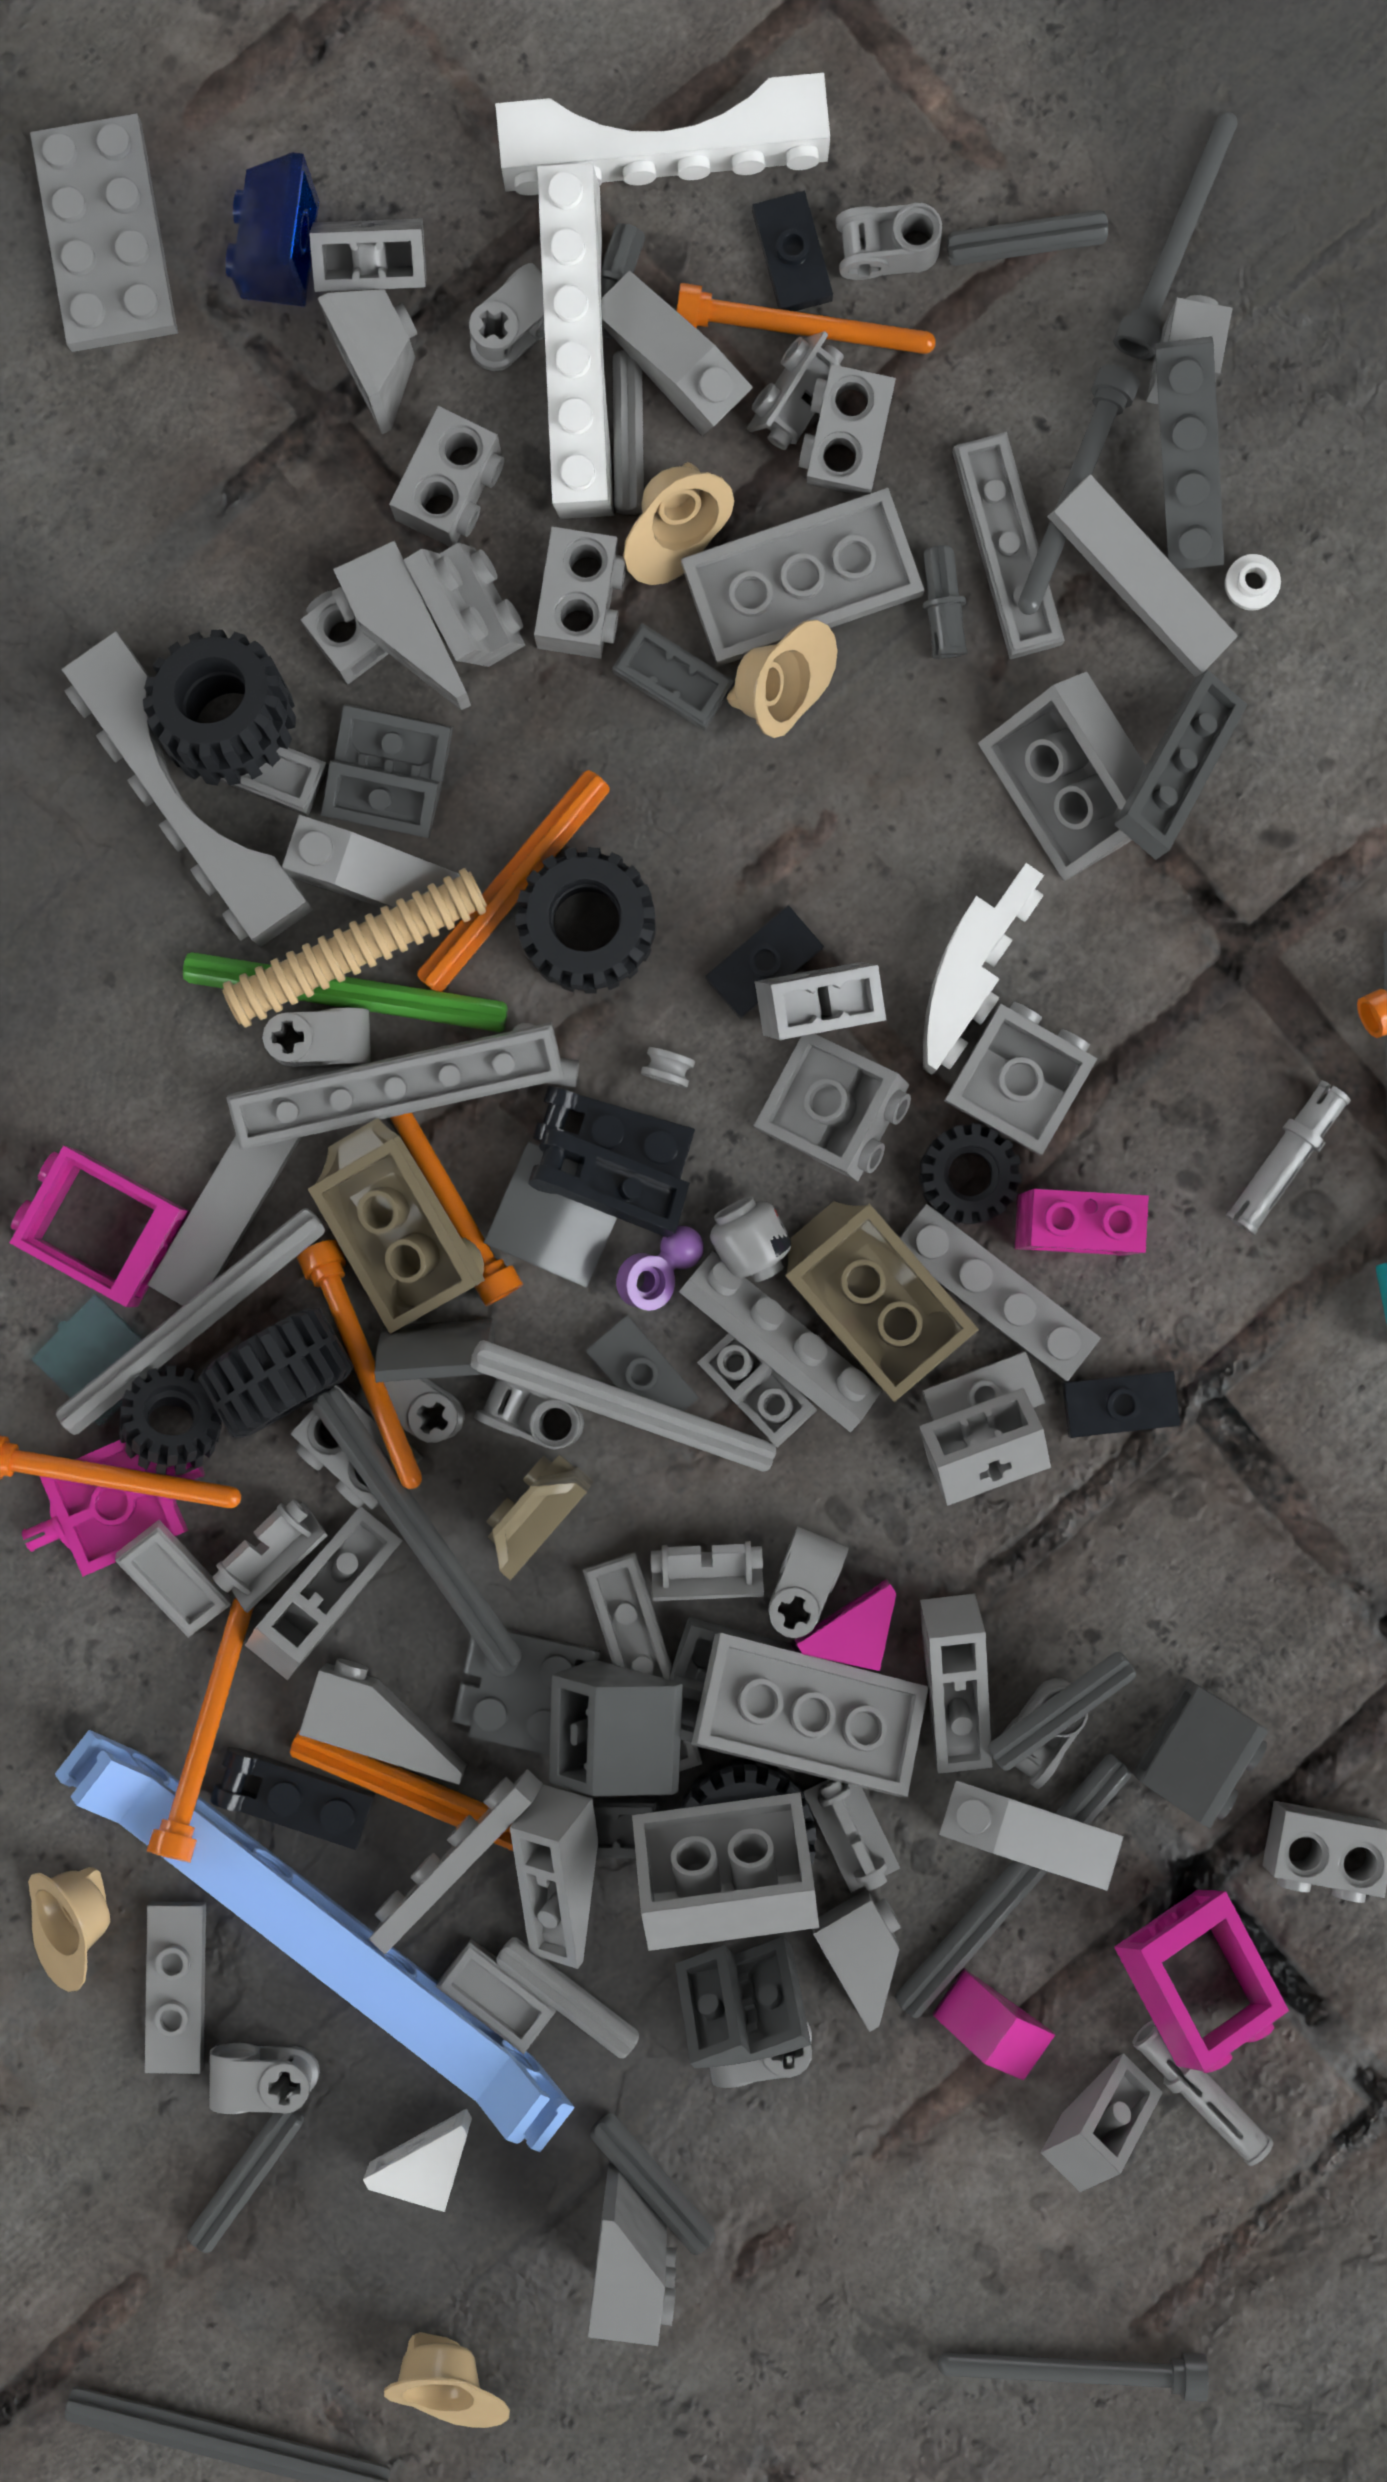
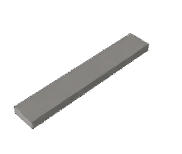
M550 1022L230 1093L226 1099L240 1150L371 1122L376 1118L385 1119L564 1079V1071L553 1024Z

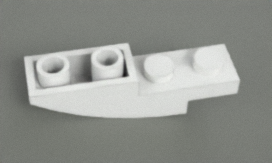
M1027 863L1020 870L995 908L978 896L974 898L944 951L932 984L923 1033V1069L931 1075L941 1064L949 1070L952 1068L968 1044L967 1041L960 1037L972 1019L981 1025L1000 998L991 992L999 978L983 968L982 965L984 962L993 967L997 964L1012 942V939L1004 934L1015 917L1025 922L1044 896L1035 889L1044 875Z

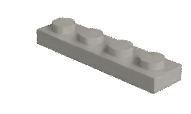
M928 1204L922 1207L899 1237L944 1289L1064 1381L1068 1382L1101 1339Z
M713 1251L679 1291V1293L850 1433L862 1421L882 1392V1389L867 1378L863 1372L851 1365L819 1336L807 1329L748 1279L734 1276L725 1263L721 1261L720 1257Z
M528 1769L514 1783L505 1777L483 1801L489 1809L477 1821L471 1815H468L449 1835L447 1841L452 1847L440 1859L433 1852L410 1877L416 1883L405 1896L396 1890L374 1914L381 1922L369 1940L386 1954L530 1806L543 1783Z

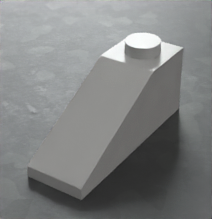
M630 270L601 298L602 326L627 354L636 361L646 375L702 436L712 429L753 388L715 344Z
M395 541L333 569L341 587L331 592L345 622L356 618L365 636L457 708L463 710L470 707L471 704L467 692Z
M302 815L298 816L282 868L292 879L379 907L387 905L389 910L397 907L396 900L400 898L407 902L413 899L412 893L417 890L422 895L429 891L428 885L434 883L438 887L444 884V877L450 876L453 880L460 876L459 873L357 833Z
M363 1507L358 1508L255 1627L245 1646L288 1680L403 1540Z
M975 1594L920 1600L923 1651L927 1686H929L928 1697L937 1773L992 1768V1757L988 1749L991 1742L986 1632Z
M337 1659L335 1665L326 1663L318 1671L299 1735L448 1782L460 1784L467 1764L379 1679L367 1676L368 1667L350 1660Z
M960 1781L955 1782L939 1834L972 1847L1108 1891L1124 1836Z
M543 1785L530 1806L510 1826L529 1951L535 1956L578 1969L584 1960L598 1848L593 1800L586 1796Z

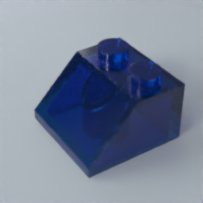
M292 152L246 169L244 190L237 189L235 191L233 220L235 224H239L236 243H229L227 247L226 275L232 278L241 299L302 307L306 305L312 261L309 233L312 224L317 222L320 201L305 156L302 153Z

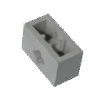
M423 218L315 222L312 224L309 236L315 292L426 287L427 271Z
M1024 1388L919 1426L930 1468L947 1506L1051 1468L1044 1429Z

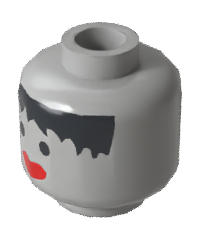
M750 1196L730 1204L714 1216L717 1224L711 1230L710 1240L721 1261L725 1263L734 1276L738 1278L752 1276L754 1282H761L774 1276L784 1268L781 1259L790 1250L791 1238L772 1204L768 1202H755L754 1198Z

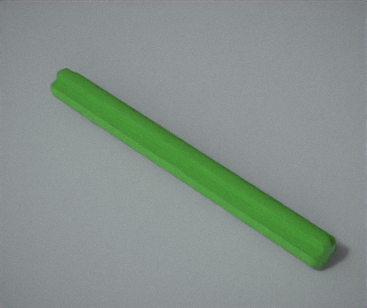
M191 952L186 955L184 961L183 979L192 984L224 989L223 983L231 981L234 985L240 982V975L246 973L250 977L256 974L254 970L256 967L262 966L264 969H267L271 965ZM345 977L346 980L340 983L337 979L329 981L330 987L323 990L319 986L313 989L314 995L309 998L305 993L298 996L299 1001L343 1008L368 1009L369 1012L495 1032L504 1030L508 1014V1007L503 1001Z

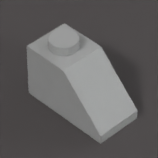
M866 1889L819 1916V1928H813L812 1930L813 1935L867 2029L871 2032L880 2026L900 1950L894 1932L902 1927L887 1900L884 1898L876 1903L870 1891Z
M1123 2053L1117 2056L1062 2112L1040 2153L1079 2192L1111 2179L1123 2171L1163 2092Z

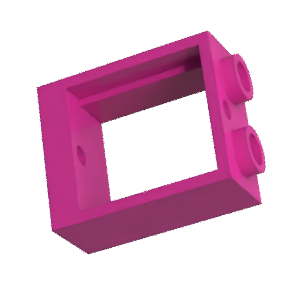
M63 1145L59 1153L52 1152L42 1165L38 1180L43 1183L33 1201L26 1200L16 1212L11 1223V1229L15 1230V1233L9 1243L125 1307H138L149 1288V1281L190 1214V1211L78 1149ZM80 1169L154 1209L116 1280L42 1239Z
M1032 1189L1018 1194L1015 1249L1119 1256L1146 1253L1149 1196Z
M1198 1889L1114 1946L1178 2067L1198 2070L1203 2073L1217 2071L1232 2060L1231 2052L1245 2042H1255L1269 2035L1274 2030L1273 2022L1289 2012L1226 1891ZM1211 1929L1250 2004L1201 2038L1162 1962Z

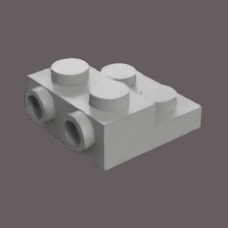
M456 543L440 554L420 549L403 560L456 661L490 667L525 646L518 632L523 628L522 620L508 599L502 601L493 584V581L498 578L496 570L483 550L476 551L474 547Z
M1013 1002L1010 1008L1000 1004L996 1007L944 1101L1041 1156L1098 1058L1086 1052L1090 1044L1079 1036L1064 1029H1061L1059 1034L1055 1035L1038 1025L1042 1017L1028 1007L1017 1002Z
M816 1034L801 1036L754 1127L760 1132L805 1153L811 1159L858 1182L864 1171L872 1173L881 1162L885 1145L879 1141L889 1123L891 1122L896 1125L906 1115L911 1101V1096L906 1093L909 1084L898 1073Z

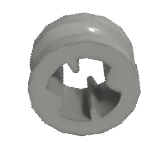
M649 1047L647 1055L650 1056L651 1062L648 1066L642 1067L641 1074L663 1083L687 1088L689 1080L686 1079L685 1073L688 1069L694 1068L695 1061L667 1050Z

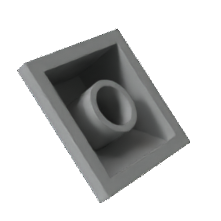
M385 289L326 293L319 297L318 300L332 338L381 434L392 430L415 360L410 341L411 337L417 335L415 326L403 303L393 307Z

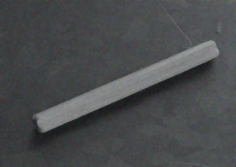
M308 1208L300 1210L61 1405L56 1411V1416L63 1428L73 1435L81 1433L123 1398L126 1389L131 1391L132 1381L138 1376L146 1380L148 1370L154 1368L158 1370L324 1235L325 1228L316 1214Z
M485 1340L477 1343L471 1357L470 1366L478 1372L762 1472L768 1471L771 1468L776 1455V1446L763 1439Z

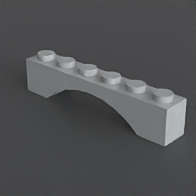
M116 631L61 669L72 684V686L64 690L66 695L84 718L92 713L104 730L96 735L97 739L115 763L122 758L128 763L135 775L127 779L128 783L146 807L155 802L166 817V820L161 822L159 827L178 852L187 847L198 863L190 869L192 874L209 896L218 891L229 907L228 910L222 913V916L240 941L249 936L252 941L262 947L314 910L293 879L282 868V864L274 856L247 849L218 834L200 820L185 803L169 774L160 742L147 722L149 717L144 711L143 699L149 697L144 686L147 677L150 676Z

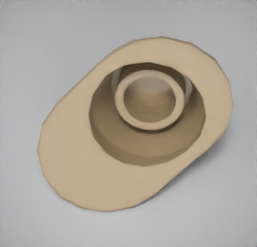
M690 462L683 464V466L663 470L654 476L644 489L641 502L642 514L633 525L625 540L623 558L627 571L638 582L648 585L668 583L684 573L681 559L703 552L732 514L734 497L732 489L727 482L717 475L708 472L701 473Z
M818 620L804 621L793 628L778 644L751 649L743 656L738 666L735 685L727 694L728 703L732 707L742 710L747 716L756 719L758 726L764 734L772 738L784 736L797 720L820 698L831 681L836 667L838 651L835 635L830 627Z
M88 1867L81 1871H66L51 1878L42 1873H33L28 1883L32 1900L33 1941L38 1958L47 1975L58 1987L68 1992L77 1991L86 1980L87 1951L105 1933L110 1924V1913L106 1904V1894L101 1873L94 1867Z
M422 2332L412 2335L408 2343L407 2352L402 2360L398 2382L391 2383L384 2388V2397L388 2400L412 2406L455 2425L489 2428L501 2425L509 2419L510 2409L506 2403L480 2388L475 2358L472 2352L447 2337Z

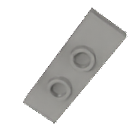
M151 1901L147 1905L145 2073L200 2074L204 2069L206 1902Z

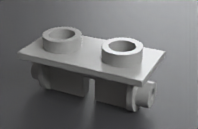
M825 331L804 339L799 337L790 345L781 360V365L785 369L775 384H768L760 392L752 405V411L756 414L748 425L747 430L754 432L768 428L771 431L768 440L782 450H786L790 443H797L815 414L810 412L811 406L801 399L804 392L813 398L817 378L828 380L830 365L841 366L840 363L844 358L843 354L833 346L826 345L824 349L821 348L828 336Z
M293 1499L287 1505L280 1503L277 1509L254 1531L256 1537L261 1541L256 1547L244 1540L224 1561H220L216 1565L219 1571L212 1577L213 1580L225 1592L228 1593L232 1590L238 1602L247 1613L328 1536L304 1502L299 1504Z
M745 1541V1544L712 1545V1552H701V1546L667 1547V1544L662 1545V1550L651 1551L653 1601L764 1597L762 1546H751L750 1541Z
M827 1779L803 1791L850 1892L863 1886L868 1891L876 1889L887 1882L886 1875L900 1869L862 1787Z

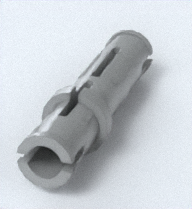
M1321 1080L1317 1089L1295 1120L1291 1118L1287 1120L1282 1127L1285 1130V1134L1231 1210L1225 1214L1230 1221L1242 1229L1245 1227L1248 1233L1256 1235L1260 1225L1312 1152L1318 1153L1325 1145L1322 1138L1344 1107L1350 1103L1351 1099L1337 1087L1333 1086L1330 1089L1331 1085Z
M1153 2020L1145 2024L1137 2032L1132 2043L1165 2076L1163 2083L1172 2093L1180 2092L1237 2151L1248 2166L1256 2165L1262 2161L1272 2149V2139L1246 2115L1237 2103L1207 2073L1178 2067Z

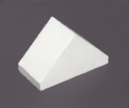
M465 2109L370 2161L363 2178L368 2190L445 2212L472 2120L468 2110Z

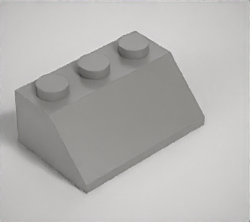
M1087 671L1052 685L978 743L1063 881L1072 878L1132 841L1114 823L1146 765Z
M801 1792L632 1815L640 1908L648 1951L819 1928Z
M608 2163L588 2337L658 2346L660 2326H672L676 2294L674 2287L677 2248L667 2247L666 2224L612 2163Z

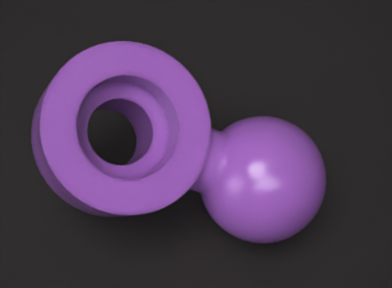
M677 1226L675 1234L668 1238L662 1237L660 1243L661 1253L659 1255L638 1253L627 1258L619 1268L616 1279L617 1291L621 1299L632 1307L648 1311L656 1310L665 1305L674 1291V1270L693 1267L703 1255L704 1244L700 1234L691 1227ZM643 1272L645 1280L643 1285L638 1289L637 1279L639 1274Z

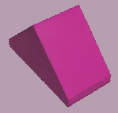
M885 1579L818 1622L807 1635L795 1638L796 1645L804 1655L880 1671L896 1599L895 1590L889 1581Z
M965 1968L933 2012V2016L984 2064L1021 2080L1026 2078L1055 2037V2033Z

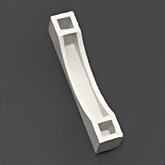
M824 73L768 78L750 97L724 114L694 126L668 131H629L604 126L572 113L550 98L495 103L505 192L516 191L521 195L538 194L537 166L593 162L600 186L603 182L624 181L630 185H645L653 182L657 177L679 176L684 180H698L707 177L710 172L731 170L738 175H752L761 172L765 167L785 165L793 170H806L816 166L819 162L828 161L830 129Z
M593 162L537 166L552 504L560 519L614 516L612 458L606 405L602 340L600 186Z

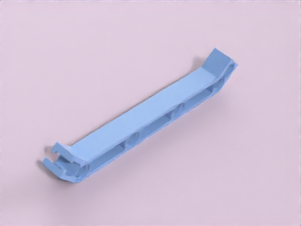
M91 1730L87 1731L55 1773L60 1783L68 1787L74 1786L77 1788L70 1796L76 1806L119 1823L147 1846L153 1829H159L162 1819L168 1820L179 1783L178 1779L146 1755ZM198 1796L190 1826L195 1827L192 1838L197 1840L191 1863L167 1857L163 1858L475 2100L507 2141L518 2144L525 2138L527 2145L531 2149L541 2152L575 2107L535 2058L527 2051L522 2054L436 1987L437 1981L394 1947L386 1954L380 1951L369 1940L373 1933L371 1929Z

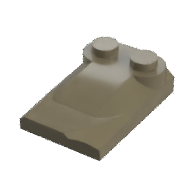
M376 1118L328 1147L323 1171L316 1184L308 1188V1191L390 1334L485 1281L483 1277L484 1260L480 1250L473 1242L460 1237L399 1135L386 1127L379 1118Z
M833 1201L791 1237V1247L787 1253L788 1266L786 1278L893 1402L897 1401L979 1330L870 1203L863 1206H852Z
M560 1454L553 1462L543 1455L522 1479L529 1486L528 1490L516 1503L507 1497L486 1521L493 1528L487 1538L496 1546L499 1571L510 1581L583 1498L594 1482L582 1470L574 1467Z

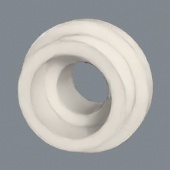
M1249 554L1237 559L1231 565L1225 577V590L1229 599L1239 608L1251 611L1268 606L1277 596L1281 586V577L1276 565L1267 557L1258 554ZM1248 573L1258 574L1263 581L1262 588H1250L1245 582V575Z

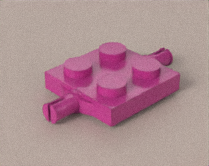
M120 1440L75 1459L156 1473L157 1466L153 1462L150 1463L147 1470L138 1466L139 1455L137 1454L130 1459L125 1452L126 1442L121 1443ZM190 1462L186 1464V1469L192 1467ZM174 1465L166 1468V1475L192 1480L205 1476L203 1467L183 1475H175ZM39 1476L50 1500L51 1519L28 1529H23L22 1537L25 1540L42 1532L45 1533V1535L25 1543L31 1552L61 1539L72 1551L82 1577L116 1563V1552L158 1520L174 1536L189 1530L176 1499Z

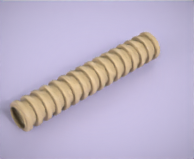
M466 868L459 870L460 876L453 880L450 876L444 877L443 885L436 887L432 883L427 886L428 892L421 895L417 890L412 893L413 899L407 902L400 898L396 900L397 907L389 910L386 905L380 908L382 914L376 917L369 913L365 915L366 921L359 925L357 921L350 922L349 930L342 932L338 928L333 931L334 937L328 940L323 935L317 938L319 944L313 947L309 943L302 945L303 952L295 954L292 950L286 953L287 959L282 962L275 958L270 961L271 967L264 969L262 966L256 967L254 969L255 975L249 977L244 973L239 976L240 982L234 985L231 981L223 983L224 989L222 991L239 1025L242 1024L246 1028L252 1025V1018L257 1016L260 1020L267 1018V1011L274 1009L276 1013L283 1010V1003L289 1001L291 1005L299 1002L298 996L304 993L309 998L314 995L313 989L319 986L323 990L330 987L329 981L337 979L340 983L346 980L344 974L350 971L357 975L361 973L360 967L367 963L370 968L376 966L377 962L375 959L384 956L385 960L392 958L391 952L398 948L403 953L408 950L407 944L415 941L419 945L424 942L422 937L429 933L434 938L439 935L438 929L446 926L448 930L455 928V921L462 919L465 923L471 920L469 914L475 911L479 915L486 913V902L472 873L467 872Z

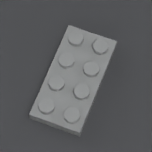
M138 114L30 132L66 344L71 352L178 334L144 133Z
M889 488L681 559V566L717 667L742 659L753 648L778 644L793 628L804 621L818 620L832 628L922 597L924 594V587Z
M725 1633L715 1634L691 1745L898 1797H908L929 1686Z

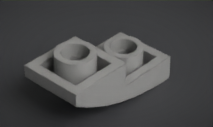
M730 1333L697 1362L777 1448L817 1411L797 1388Z

